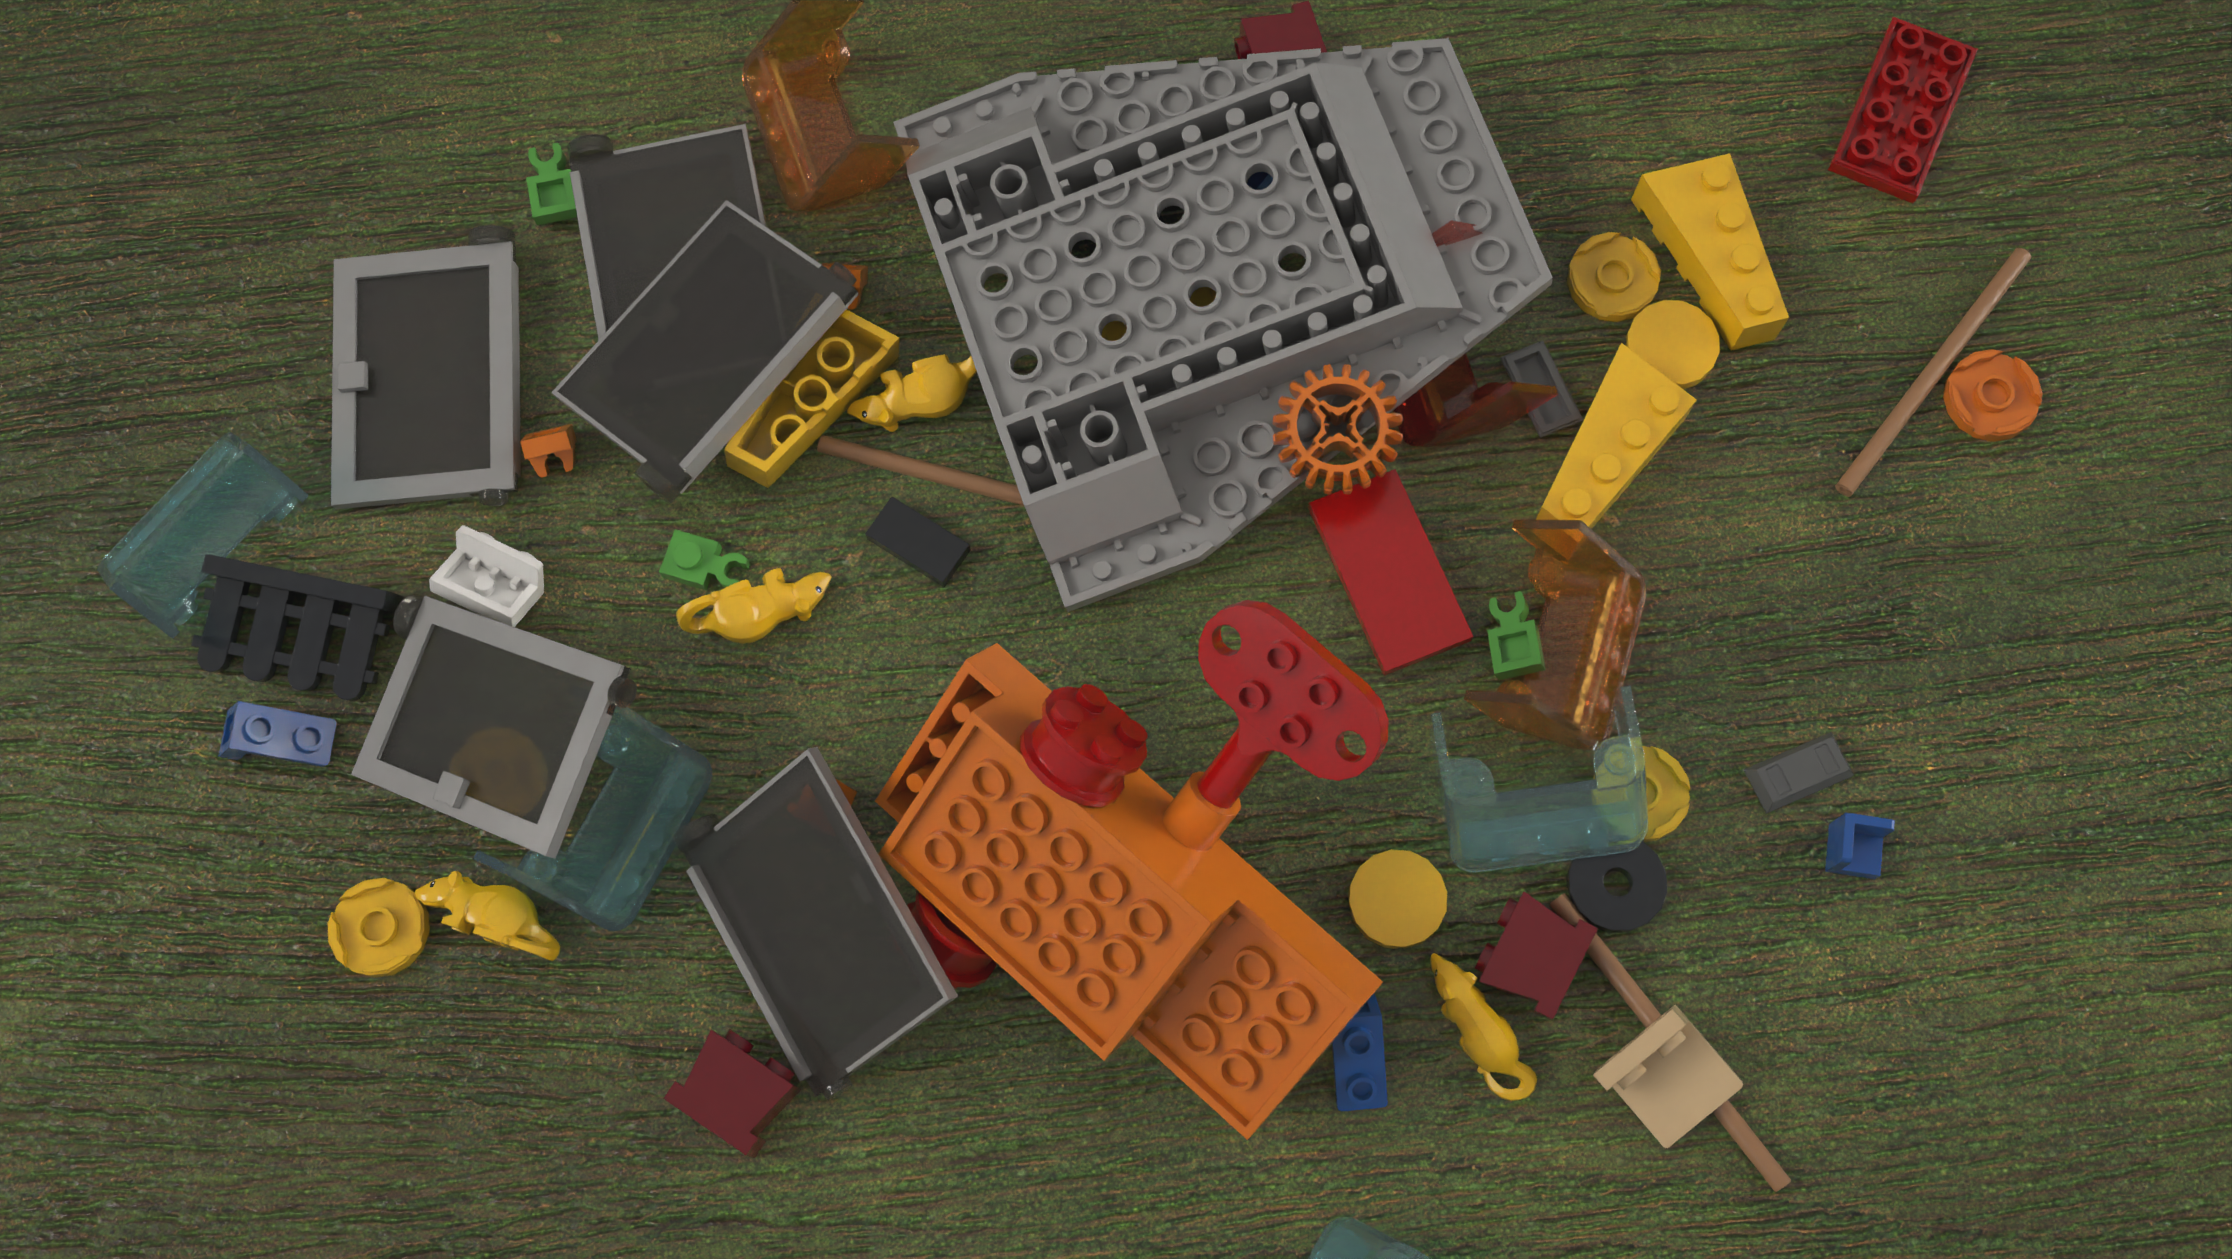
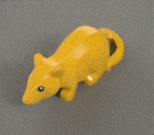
M945 354L921 359L912 363L913 373L905 377L897 370L883 372L880 374L881 381L885 384L886 390L879 395H871L854 401L848 407L847 413L868 424L882 426L889 432H894L898 429V421L911 417L938 418L947 416L961 405L969 382L977 373L972 356L958 363H950L948 356Z
M776 568L764 574L762 578L764 585L751 587L749 580L745 579L719 591H713L711 594L693 599L677 610V622L682 630L689 633L702 634L714 631L735 643H754L764 638L780 622L791 619L794 616H798L801 621H808L812 610L822 599L832 576L829 573L816 572L801 578L795 583H785L782 569ZM713 605V610L701 618H693L700 610Z
M453 871L448 877L435 879L415 890V896L424 905L449 909L452 912V915L444 916L441 923L450 926L455 931L470 935L473 930V934L483 937L485 941L515 951L520 949L549 961H554L560 954L559 942L539 925L534 903L526 893L518 888L507 885L480 886L473 883L469 877H462L459 871Z
M1431 954L1430 963L1435 976V984L1440 996L1446 1000L1441 1006V1012L1447 1019L1457 1024L1462 1034L1459 1044L1464 1052L1478 1065L1477 1072L1484 1075L1489 1089L1502 1099L1518 1101L1530 1096L1536 1089V1073L1530 1066L1518 1061L1520 1054L1517 1038L1506 1019L1498 1015L1486 1002L1484 994L1474 986L1477 976L1471 972H1465L1459 966L1447 961L1438 954ZM1490 1072L1518 1078L1520 1080L1519 1087L1514 1089L1503 1088L1494 1080Z

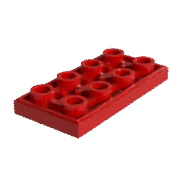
M1893 17L1886 29L1828 170L1914 203L1920 194L1978 49Z
M1396 469L1386 472L1381 478L1378 476L1371 478V484L1368 488L1364 489L1358 483L1352 486L1350 494H1344L1340 490L1308 504V510L1383 676L1471 642L1474 637Z

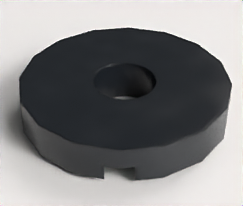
M1604 834L1588 841L1572 858L1566 874V886L1571 901L1589 924L1607 933H1622L1645 926L1662 909L1667 894V877L1658 855L1643 841L1626 834ZM1618 871L1626 876L1629 882V890L1626 895L1614 896L1605 889L1603 879L1606 872Z

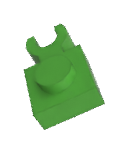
M558 142L553 143L554 155L548 161H541L535 147L530 148L528 152L529 161L535 172L539 174L526 178L532 218L537 226L577 218L570 172L572 171L571 169L564 170L567 162L566 156Z
M675 529L659 573L665 579L707 591L711 578L718 580L723 588L739 582L727 577L729 570L733 567L749 570L750 563L745 556L739 553H728L721 557L722 546L719 542Z
M1520 591L1515 592L1516 606L1509 612L1502 611L1496 597L1490 598L1489 601L1490 612L1501 626L1487 630L1493 670L1498 680L1546 670L1539 628L1534 619L1525 621L1529 614V605Z

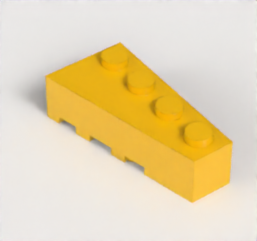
M1730 153L1642 174L1631 200L1639 213L1642 211L1645 213L1653 225L1651 231L1661 245H1666L1678 263L1676 269L1684 281L1689 280L1700 296V305L1708 317L1712 319L1717 331L1729 349L1732 351L1775 340L1789 319V315Z
M817 294L795 332L825 298ZM846 309L729 440L724 449L727 467L769 488L866 391L880 374L899 357L900 338Z
M1621 343L1533 526L1571 554L1684 422L1697 399Z

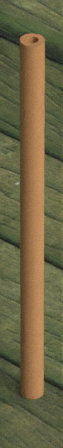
M2018 247L2012 252L1835 485L1839 493L1847 497L1853 495L2031 260V254L2027 250Z
M822 435L819 439L817 451L824 454L1024 506L1018 487L1014 484Z
M1565 893L1549 904L1559 917L1574 928L1579 919L1588 923ZM1596 933L1587 950V954L1647 1028L1662 1015ZM1729 1100L1712 1112L1774 1192L1781 1190L1791 1182L1790 1177Z

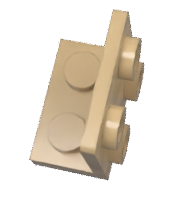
M1676 1004L1601 1065L1593 1074L1606 1091L1613 1087L1665 1148L1672 1146L1743 1087V1081Z

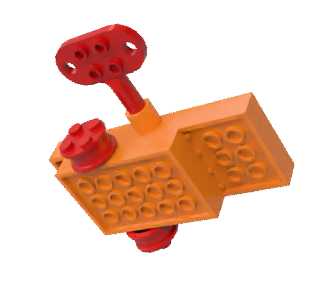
M1245 600L1228 605L1205 624L1199 638L1198 661L1206 682L1235 711L1239 725L1205 772L1198 771L1192 773L1175 798H1173L1140 769V766L1147 757L1146 739L1148 734L1141 724L1132 720L1122 709L1109 701L1102 690L1096 686L1084 684L1080 688L1066 686L1051 691L998 643L967 658L875 800L879 806L898 822V825L878 855L916 889L915 902L909 903L907 906L954 990L958 987L972 988L985 983L997 963L1103 1061L1133 1036L1248 1140L1381 986L1383 981L1223 842L1220 836L1241 809L1239 796L1274 751L1287 755L1300 767L1318 778L1336 781L1357 777L1380 758L1388 741L1389 719L1382 700L1366 681L1284 612L1266 602ZM1223 625H1229L1239 633L1241 638L1239 650H1232L1223 642L1221 637ZM1345 731H1353L1363 738L1366 745L1365 755H1355L1347 749L1344 743ZM896 936L895 942L897 947L903 953L906 954L904 948L902 947L900 941Z

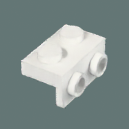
M462 525L456 531L457 549L429 579L430 591L481 616L515 627L544 593L543 563L527 552L518 551L496 541L487 533L477 532Z

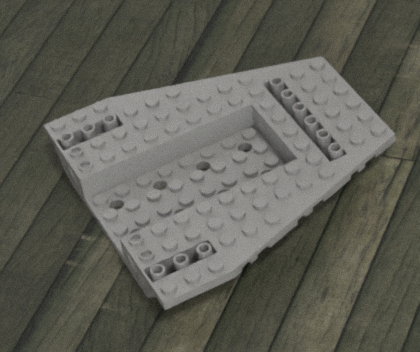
M1449 38L1392 42V47L1362 49L1361 45L1343 46V51L1321 53V48L1247 54V59L1218 61L1217 57L1199 58V63L1178 64L1177 60L1110 65L1105 66V70L1076 72L1075 68L1057 70V74L1037 76L1036 72H1023L893 122L905 154L909 181L1019 493L1051 567L1067 612L1202 562L1307 478L1309 472L1306 470L1296 478L1289 474L1292 465L1297 461L1296 459L1285 463L1279 461L1278 454L1289 445L1279 446L1273 444V435L1279 431L1286 430L1273 425V416L1276 414H1288L1278 406V400L1281 396L1295 399L1289 390V385L1293 381L1308 388L1304 378L1305 372L1312 370L1318 380H1322L1323 367L1330 364L1333 368L1334 377H1341L1343 365L1348 364L1351 365L1352 370L1350 378L1358 380L1360 373L1363 370H1367L1370 372L1366 384L1368 387L1371 388L1380 380L1386 384L1383 393L1379 396L1380 399L1387 396L1396 397V405L1386 412L1390 413L1552 285L1553 277ZM1257 172H1267L1273 177L1272 183L1262 190H1255L1247 185L1248 179ZM1169 206H1179L1184 210V215L1177 223L1165 224L1159 220L1163 209ZM1086 239L1096 243L1094 252L1086 258H1076L1071 254L1073 246L1080 240ZM1299 253L1304 256L1306 263L1303 268L1296 272L1283 270L1279 265L1282 258L1287 254ZM1001 273L1008 277L1007 284L1002 290L988 292L984 289L985 281L989 276ZM1208 287L1216 292L1214 301L1203 307L1194 305L1190 301L1193 292L1198 288ZM1119 321L1126 324L1127 330L1122 338L1116 341H1108L1102 337V330L1108 323ZM1032 355L1038 359L1035 370L1030 374L1019 375L1013 370L1015 362L1021 356ZM1337 394L1318 399L1319 401L1324 400L1329 405L1338 408L1346 406L1352 400L1356 401L1352 397ZM1306 409L1302 412L1297 423L1298 435L1305 449L1313 443V439L1319 433V428L1312 421V415ZM1369 410L1362 415L1361 420L1356 425L1360 435L1376 424ZM1349 419L1337 426L1326 421L1327 424H1330L1326 439L1329 436L1333 437L1337 433L1342 434L1344 437L1350 436L1345 434ZM1341 451L1329 452L1318 460L1327 463Z

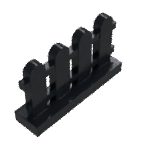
M205 554L201 572L216 576L217 579L214 589L205 588L203 599L210 600L211 604L203 636L194 634L191 645L199 648L197 659L202 669L220 673L230 666L233 655L244 657L242 667L244 675L252 681L266 682L275 675L278 664L290 666L288 672L289 684L294 689L305 692L316 689L324 673L335 676L333 682L334 693L339 698L348 701L360 699L365 694L368 683L377 684L379 673L371 671L379 635L388 637L390 625L382 623L384 613L400 615L404 596L372 587ZM250 584L262 587L259 598L247 596ZM295 593L307 596L304 607L292 605ZM340 603L352 605L350 616L337 614ZM244 608L256 610L248 645L236 643ZM289 617L301 619L293 655L281 652ZM334 626L346 628L338 664L326 662Z

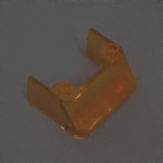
M792 0L746 58L743 66L742 81L786 204L794 211L812 212L882 188L920 147L917 138L856 135L835 80L844 71L850 59V49L842 29L863 5L864 0Z
M1514 520L1512 529L1536 548L1534 558L1529 564L1528 575L1535 590L1545 598L1538 628L1546 670L1526 674L1523 682L1519 680H1505L1496 692L1466 690L1464 700L1504 728L1579 750L1600 751L1606 746L1610 738L1646 600L1644 577L1638 569L1581 520Z

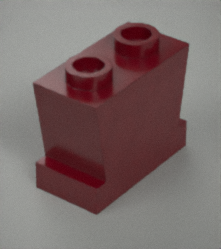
M1309 0L1293 4L1291 13L1241 18L1239 37L1234 38L1237 59H1247V54L1321 48V53L1327 52Z
M1523 891L1519 902L1509 898L1497 922L1505 930L1497 946L1487 942L1474 969L1483 973L1479 984L1538 1002L1534 1012L1552 1021L1598 928L1579 919L1574 928Z
M731 1029L728 1030L724 1037L710 1030L685 1085L675 1081L663 1099L744 1155L755 1158L766 1143V1140L758 1135L801 1089L790 1082L795 1075L794 1072L772 1057L768 1059L765 1065L749 1054L754 1045Z

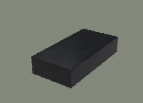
M894 497L889 499L865 533L867 540L944 588L971 551L968 543Z

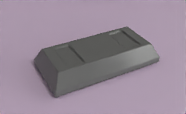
M1544 341L1501 357V361L1540 439L1583 422V418Z
M1832 732L1744 769L1766 814L1854 776Z

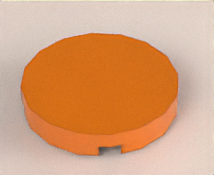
M1990 349L1970 354L1954 367L1945 381L1943 399L1948 415L1959 429L1976 439L1996 442L2014 438L2032 424L2042 403L2043 393L2038 376L2025 361L2016 356L2011 358L2008 355H2003L2004 351Z

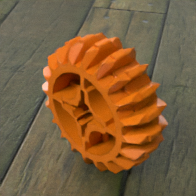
M1330 364L1324 365L1322 380H1318L1312 370L1305 372L1304 378L1308 388H1305L1296 381L1291 382L1289 390L1295 399L1281 396L1278 400V406L1288 414H1276L1273 416V425L1286 429L1273 435V444L1279 446L1289 445L1278 454L1279 461L1285 463L1296 459L1297 461L1292 465L1289 474L1296 478L1304 470L1308 471L1309 474L1306 478L1305 486L1309 489L1315 486L1317 478L1324 479L1323 489L1325 494L1332 493L1334 481H1341L1343 493L1350 494L1352 492V478L1355 477L1360 486L1364 489L1368 488L1371 480L1367 470H1370L1380 478L1386 474V468L1379 459L1394 462L1398 453L1388 445L1401 444L1403 439L1402 433L1389 429L1402 424V414L1386 413L1396 405V397L1387 396L1380 399L1379 396L1383 393L1386 384L1380 380L1371 388L1368 387L1366 384L1370 372L1367 370H1363L1360 373L1358 380L1350 378L1352 370L1351 365L1348 364L1343 365L1341 377H1334L1333 368ZM1337 394L1352 397L1356 401L1352 400L1346 406L1338 408L1329 405L1324 400L1319 401L1318 399ZM1305 409L1312 415V421L1319 428V433L1307 449L1302 445L1297 431L1298 420ZM1367 410L1372 414L1377 427V441L1371 450L1363 444L1364 438L1356 429L1357 423ZM1349 419V424H1347L1345 431L1346 435H1350L1349 437H1344L1342 434L1337 433L1333 437L1329 436L1326 439L1330 426L1326 421L1337 426ZM1342 451L1350 458L1355 456L1358 460L1345 465H1333L1318 459L1323 458L1329 452Z

